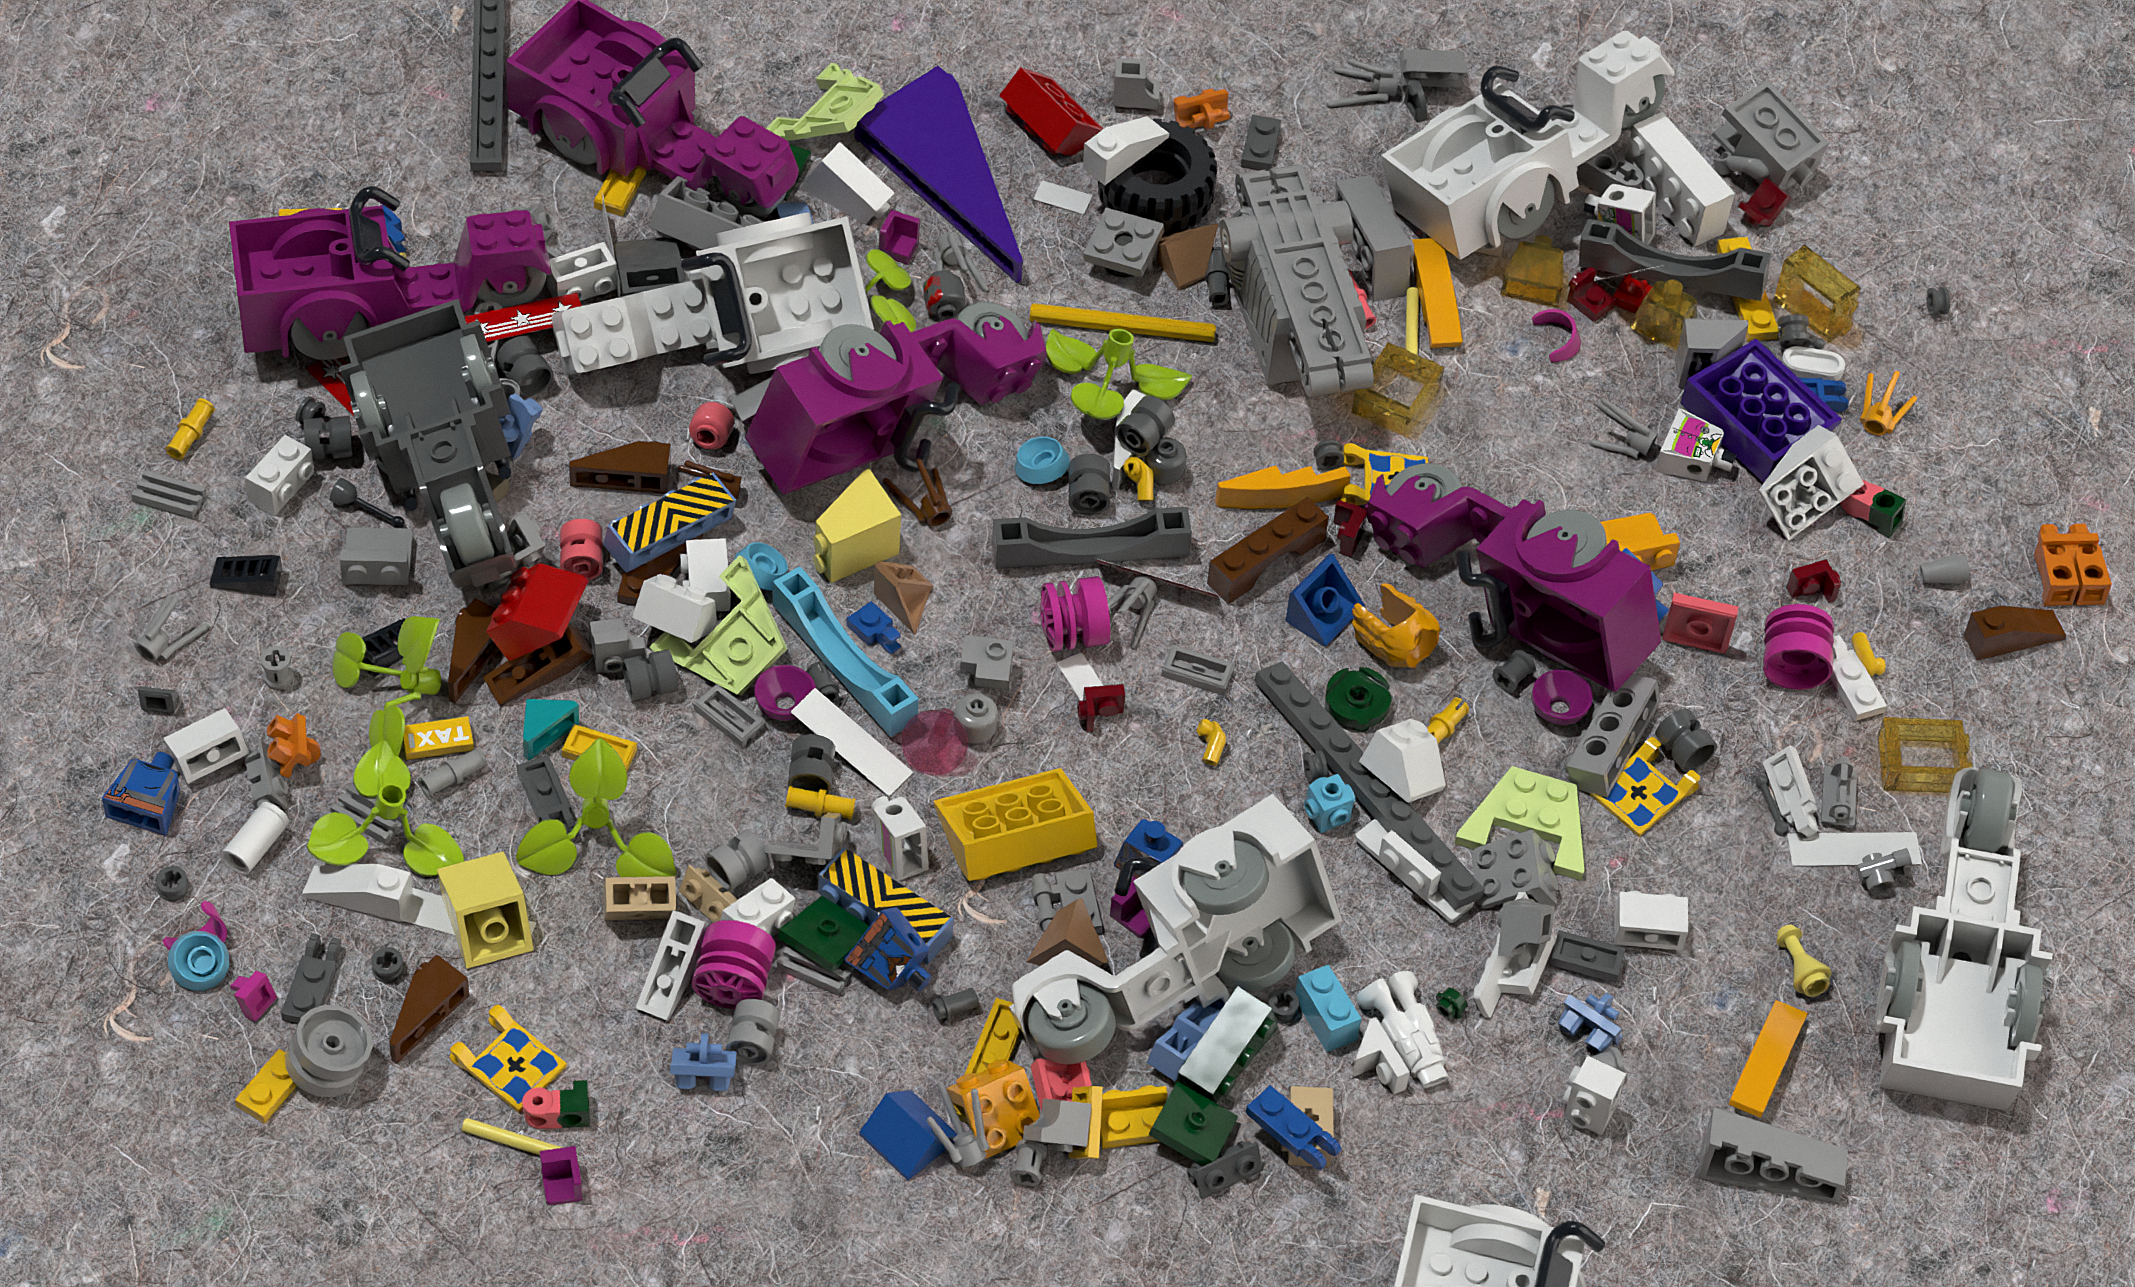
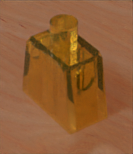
M1546 235L1536 236L1534 243L1520 242L1504 273L1500 295L1558 308L1563 287V251L1552 247L1553 241Z
M1677 280L1657 281L1642 301L1630 323V328L1677 352L1684 320L1697 318V300L1683 292V286Z

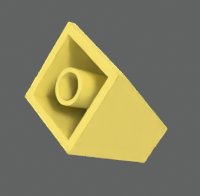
M870 469L864 470L816 520V534L813 536L815 545L813 563L820 574L824 573L830 583L875 565L878 561L882 562L899 554L901 514Z
M504 851L437 869L442 899L466 969L534 951L524 894Z

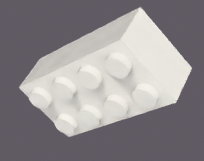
M1663 112L1634 124L1625 161L1642 171L1643 182L1641 187L1643 190L1656 193V204L1660 207L1662 213L1670 218L1679 229L1680 234L1687 238L1694 247L1724 234L1735 195L1732 189Z

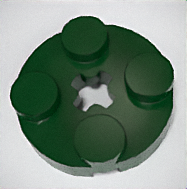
M1359 667V671H1348L1349 668H1345L1336 672L1328 681L1324 707L1339 723L1352 727L1357 732H1364L1370 726L1379 724L1388 715L1392 697L1389 692L1390 686L1381 674L1370 668ZM1363 694L1364 700L1362 702L1355 701L1351 695L1358 696Z

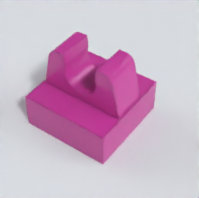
M257 970L249 978L239 976L230 985L232 990L237 991L234 996L245 1018L254 1022L277 999V995L267 975Z

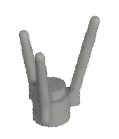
M1349 59V65L1373 73L1335 67L1334 71L1339 74L1371 80V91H1376L1377 94L1328 101L1327 106H1344L1371 101L1387 102L1388 95H1396L1398 72H1392V69L1379 68L1361 61Z
M956 232L942 234L937 239L939 250L934 253L936 271L943 270L944 261L950 265L959 263L963 271H967L969 267L984 292L988 291V286L971 259L967 247L963 246L960 235Z
M1602 398L1601 402H1597L1598 408L1630 429L1625 439V442L1630 445L1626 447L1598 440H1591L1590 445L1625 453L1635 459L1639 453L1647 456L1657 439L1658 433L1640 424L1607 399Z
M1144 575L1136 576L1130 585L1125 584L1115 596L1107 601L1108 608L1110 609L1121 599L1125 598V602L1119 609L1120 614H1124L1130 607L1134 609L1142 608L1130 643L1132 649L1136 648L1148 614L1155 605L1152 598L1157 592L1156 584L1152 579Z
M172 594L167 595L146 631L134 645L136 651L148 661L155 662L158 657L166 661L173 652L201 635L210 627L208 623H205L168 646L167 642L170 638L160 628L178 603L179 596L177 595L174 597Z
M938 1082L937 1087L957 1132V1136L953 1138L955 1144L951 1143L932 1117L927 1118V1123L949 1152L953 1163L959 1162L960 1167H968L981 1162L987 1156L985 1150L989 1148L985 1137L978 1090H971L977 1136H974L973 1131H964L944 1083Z

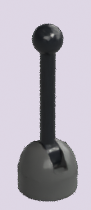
M341 478L334 485L329 498L331 502L343 507L356 503L390 521L394 528H402L405 521L401 516L394 517L358 498L356 487L351 482Z

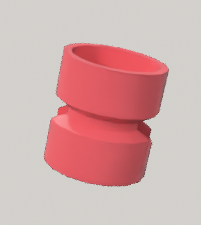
M574 519L563 524L560 529V569L583 575L588 580L596 578L603 571L602 527L595 521L588 519Z

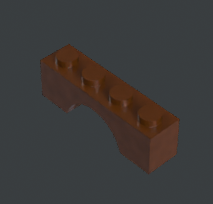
M1304 498L1210 560L1207 584L1229 605L1253 589L1262 572L1278 557L1291 551H1296L1302 556L1325 541L1329 516L1310 498Z

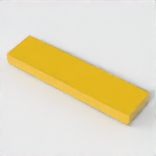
M996 997L964 1075L981 1073L987 1070V1066L997 1060H1010L1021 1034V1030L1016 1025L1009 1006L1014 1003ZM953 1102L960 1121L969 1123L964 1107Z

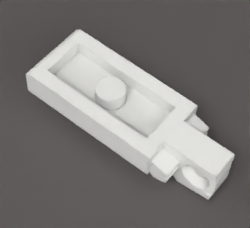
M1840 635L1834 636L1832 646L1833 671L1830 679L1854 721L1884 713L1887 705L1866 668L1856 655V652L1853 649L1847 650V645Z
M1789 745L1765 760L1763 765L1781 815L1787 818L1792 826L1795 824L1797 832L1810 837L1819 831L1816 818L1812 814L1817 811L1816 802L1796 748Z

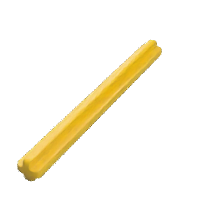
M1033 303L1029 313V319L1032 322L1035 320L1039 323L1108 331L1124 329L1135 334L1213 342L1216 334V325L1212 323Z

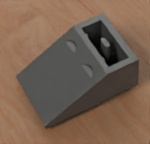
M662 237L612 242L621 297L686 282L675 238Z

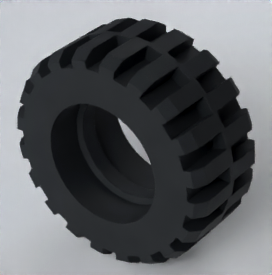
M1153 119L1155 123L1169 133V138L1106 185L1098 181V195L1104 209L1109 208L1163 223L1164 233L1162 236H1168L1173 231L1188 230V225L1191 227L1195 226L1201 221L1202 217L1208 214L1214 199L1217 161L1215 160L1213 149L1207 146L1208 142L1200 134L1196 136L1194 129L1188 126L1185 128L1181 127L1179 122L1170 120V123L1162 122V119ZM1159 170L1170 173L1180 180L1171 184L1157 185L1145 182L1135 175L1143 171Z

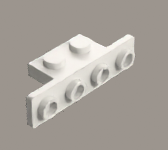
M1376 819L1356 833L1355 840L1450 923L1455 922L1473 907L1474 902L1455 909L1438 890L1441 872L1393 830L1388 833Z
M1518 892L1515 900L1520 898L1529 899L1526 892ZM1500 932L1498 933L1497 943L1491 957L1486 961L1484 973L1473 992L1474 1002L1484 1018H1491L1502 992L1533 995L1555 944L1552 935L1551 940L1540 944L1528 942L1523 953L1510 957L1498 954Z

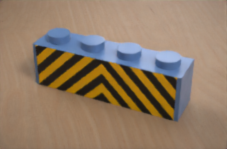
M714 472L703 478L696 477L687 486L677 491L671 490L667 492L661 499L650 505L648 503L643 504L634 513L624 518L618 517L614 519L607 527L603 545L627 573L685 543L686 540H691L730 520L736 499Z
M845 847L819 873L818 893L869 926L882 910L897 907L929 947V953L922 961L927 965L953 937L954 919Z

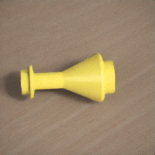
M1786 925L1778 930L1776 942L1779 947H1787L1794 959L1793 987L1795 991L1808 997H1815L1824 993L1830 986L1831 969L1806 954L1799 942L1802 937L1801 929L1794 925Z

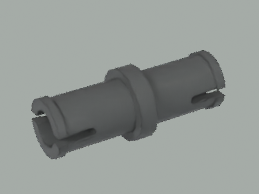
M1213 247L1208 261V269L1205 272V281L1209 285V302H1212L1215 306H1222L1229 301L1227 283L1230 280L1229 270L1226 268V260L1222 248Z

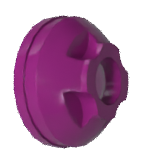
M779 665L767 669L757 679L755 698L758 707L765 715L780 721H790L798 719L791 711L816 687L814 680L805 670L792 665ZM781 697H789L794 700L795 704L791 708L782 709L775 702Z
M1552 670L1542 674L1534 683L1532 690V704L1538 715L1558 725L1574 724L1583 719L1588 713L1593 699L1591 688L1586 680L1580 675L1567 670ZM1560 701L1565 703L1569 710L1565 713H1557L1551 709L1550 704Z

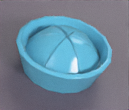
M1041 436L1032 438L1023 443L1018 450L1015 462L1016 475L1021 480L1031 484L1052 482L1066 472L1069 467L1070 458L1068 452L1056 439Z
M753 542L735 555L734 560L739 555L747 560L761 589L772 591L773 581L787 574V561L781 553L767 544Z
M192 931L182 935L173 943L168 953V968L171 976L180 986L189 990L204 991L215 987L224 979L229 969L230 956L226 945L216 935L207 931Z

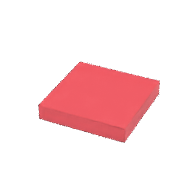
M1674 592L1662 640L1726 654L1739 606Z

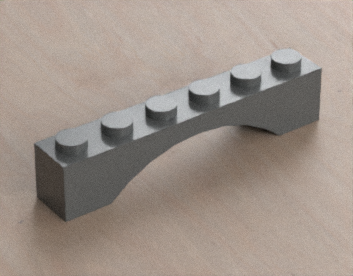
M1587 219L1580 238L1579 266L1586 268L1592 266L1595 270L1624 275L1628 273L1632 277L1761 301L1768 282L1771 253L1737 248L1730 252L1713 256L1678 255L1643 243L1618 224Z
M1188 507L1158 508L1123 523L1090 529L1053 527L1038 523L1027 517L993 519L992 549L995 569L1097 562L1096 559L1102 561L1181 557L1189 556L1192 530Z

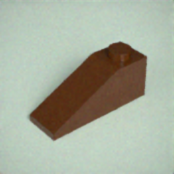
M636 441L572 460L569 463L570 486L666 494L671 468V444L658 441Z
M476 598L473 599L467 608L463 607L459 611L455 620L456 627L448 677L449 701L454 704L498 650L497 645L486 633L492 620L491 616L496 608Z
M2003 605L1972 612L1964 632V637L1977 661L2065 640L2067 636L2053 610Z
M568 623L561 639L512 661H506L483 678L499 705L502 706L568 674L594 655L578 628Z
M438 954L429 962L422 963L412 977L389 1041L391 1061L395 1064L400 1062L469 997L468 977Z

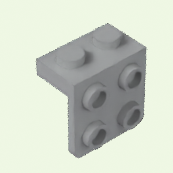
M526 512L514 517L507 532L509 541L517 553L514 555L517 563L516 568L499 574L500 579L478 586L481 592L487 588L491 592L499 590L508 583L507 578L512 576L515 571L522 567L530 568L541 559L540 556L546 546L541 539L543 535L542 530L535 519H529Z
M349 528L346 533L345 550L340 552L342 584L409 586L413 543L412 531L406 528Z
M828 812L821 817L819 845L770 841L764 845V853H771L772 860L791 861L795 856L805 857V863L824 865L826 862H829V859L834 858L838 854L839 845L842 842L845 843L847 822H841V813Z
M1533 829L1477 847L1472 851L1474 877L1485 889L1482 898L1477 900L1482 908L1486 909L1516 899L1518 892H1526L1527 895L1531 894L1540 904L1557 905L1555 891L1558 890V881L1552 872L1551 862L1555 859L1551 845L1548 842L1545 843Z

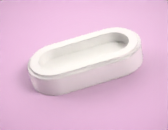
M1792 346L1786 349L1781 361L1799 378H1822L1823 380L1838 381L1845 369V361L1839 354L1802 346Z

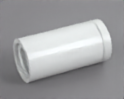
M262 802L221 852V858L224 863L233 871L241 875H248L289 825L287 815L276 805Z

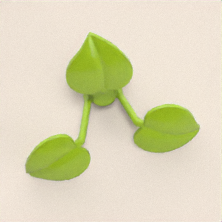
M877 249L870 250L867 253L866 262L877 275L865 286L866 293L880 279H883L893 290L902 291L910 285L911 277L909 273L902 267H899L896 261L888 254ZM877 295L870 299L869 307L874 309L884 323L891 320L893 325L904 322L910 332H914L916 321L901 303L894 299L886 300L884 296Z
M1053 328L1050 330L1046 341L1047 359L1050 364L1056 369L1069 374L1079 373L1082 368L1087 371L1091 370L1101 356L1104 355L1105 361L1109 366L1102 387L1088 382L1080 383L1073 387L1070 395L1072 404L1079 411L1100 420L1115 418L1122 412L1124 406L1122 395L1118 392L1107 390L1114 367H1122L1127 363L1128 359L1131 378L1133 381L1139 382V390L1145 395L1155 396L1161 400H1170L1178 396L1192 377V374L1159 365H1135L1134 355L1136 350L1131 349L1134 337L1124 329L1111 330L1108 339L1104 340L1098 352L1087 343L1062 335Z
M411 616L403 622L398 636V651L404 657L402 659V664L406 667L404 671L363 663L362 660L365 655L366 646L360 635L356 633L344 632L337 638L332 668L338 685L345 688L354 686L358 681L360 669L398 676L400 677L401 687L410 693L386 702L384 710H376L373 713L369 726L371 747L386 740L395 757H399L405 732V717L402 710L396 705L410 700H420L421 694L435 695L440 690L442 679L439 670L424 666L440 622L439 618Z
M602 738L596 739L575 760L570 769L569 782L572 789L578 796L585 798L582 802V816L577 818V823L572 831L567 834L564 824L556 819L541 821L525 834L516 854V861L519 865L541 874L558 875L567 871L576 859L577 848L571 839L577 835L582 825L592 829L606 826L618 847L624 852L617 858L615 863L616 870L621 877L676 876L677 874L672 850L661 836L651 832L640 833L632 837L629 845L626 846L615 829L613 821L609 818V803L607 800H615L621 797L627 787L628 779L626 768L620 756Z
M386 740L377 743L369 749L360 759L354 771L353 783L358 793L367 798L377 796L374 808H372L371 813L363 824L357 828L354 819L344 813L334 812L326 814L313 826L307 844L308 852L324 863L338 866L350 865L359 861L366 854L369 844L361 833L369 827L376 816L384 820L400 817L405 837L410 841L404 847L403 857L407 866L412 871L422 876L435 877L438 876L437 869L464 862L460 847L443 828L434 824L424 823L417 827L414 835L411 833L407 819L408 811L403 808L406 791L411 783L410 772L405 763L398 756L395 757Z

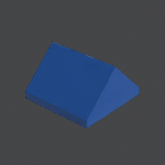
M1328 554L1289 594L1285 619L1287 623L1321 646H1326L1354 618L1352 609L1356 603L1365 606L1334 554Z
M912 1090L886 1093L859 1131V1135L907 1181L947 1150L927 1123L928 1117H932L952 1144H954L953 1138L957 1136V1133Z

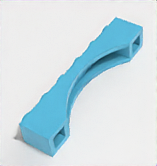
M800 566L773 581V606L890 737L918 721L919 698L899 676L879 667L854 643L835 617L820 588Z

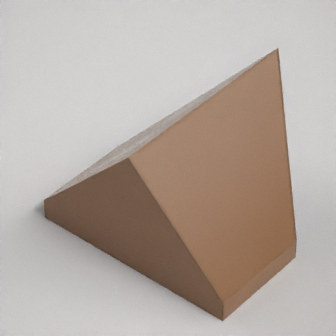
M1219 223L1176 232L1160 239L1156 261L1178 290L1205 280V272L1208 268V261Z
M878 561L874 570V595L916 635L930 591L934 586L912 565Z
M1082 898L1057 911L1026 962L1043 965L1052 957L1066 950L1097 967L1109 962Z

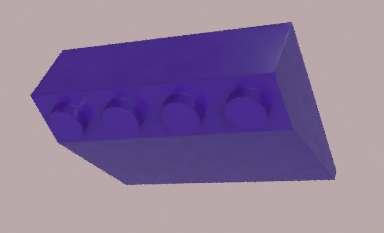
M1756 338L1688 378L1680 402L1689 413L1724 431L1722 444L1729 451L1737 454L1736 457L1763 483L1796 441L1818 425L1832 432L1842 421V418Z

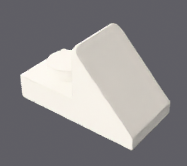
M1375 1017L1370 1019L1355 1060L1352 1075L1357 1076L1376 1068L1380 1081L1383 1084H1387L1394 1095L1406 1090L1410 1071Z

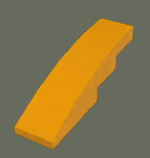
M1432 238L1411 239L1415 251L1412 259L1416 288L1419 291V299H1421L1424 324H1427L1430 348L1459 347L1462 345L1463 340L1454 286L1445 248Z
M1277 465L1219 482L1217 484L1215 503L1220 508L1238 509L1292 507L1306 497L1310 498L1314 503H1319L1341 497L1344 493V486L1350 484L1351 475L1346 466L1316 475L1311 466L1281 474Z
M1775 1000L1728 1105L1759 1118L1762 1117L1808 1015L1807 1012Z

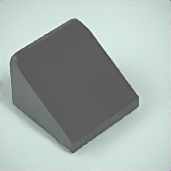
M138 687L141 710L175 713L179 698L178 692L169 689Z

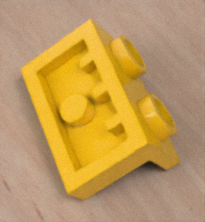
M1147 1085L1137 1090H1109L1102 1094L1100 1127L1102 1149L1160 1142L1148 1134L1167 1100L1166 1086L1155 1087Z

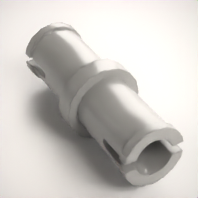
M476 747L455 760L447 759L440 768L419 777V786L423 793L430 797L433 793L451 784L458 785L463 782L464 777L486 767V757L481 749Z

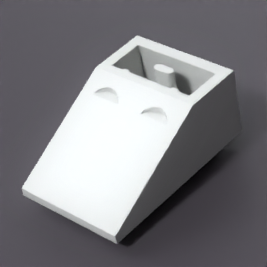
M1818 425L1791 446L1760 487L1759 492L1785 538L1789 541L1863 486L1864 483L1838 436Z

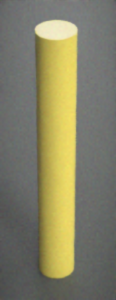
M1415 287L1408 288L1406 294L1405 365L1409 368L1416 367L1418 362L1419 291Z
M465 1118L462 1125L463 1132L540 1155V1151L563 1148L470 1118Z

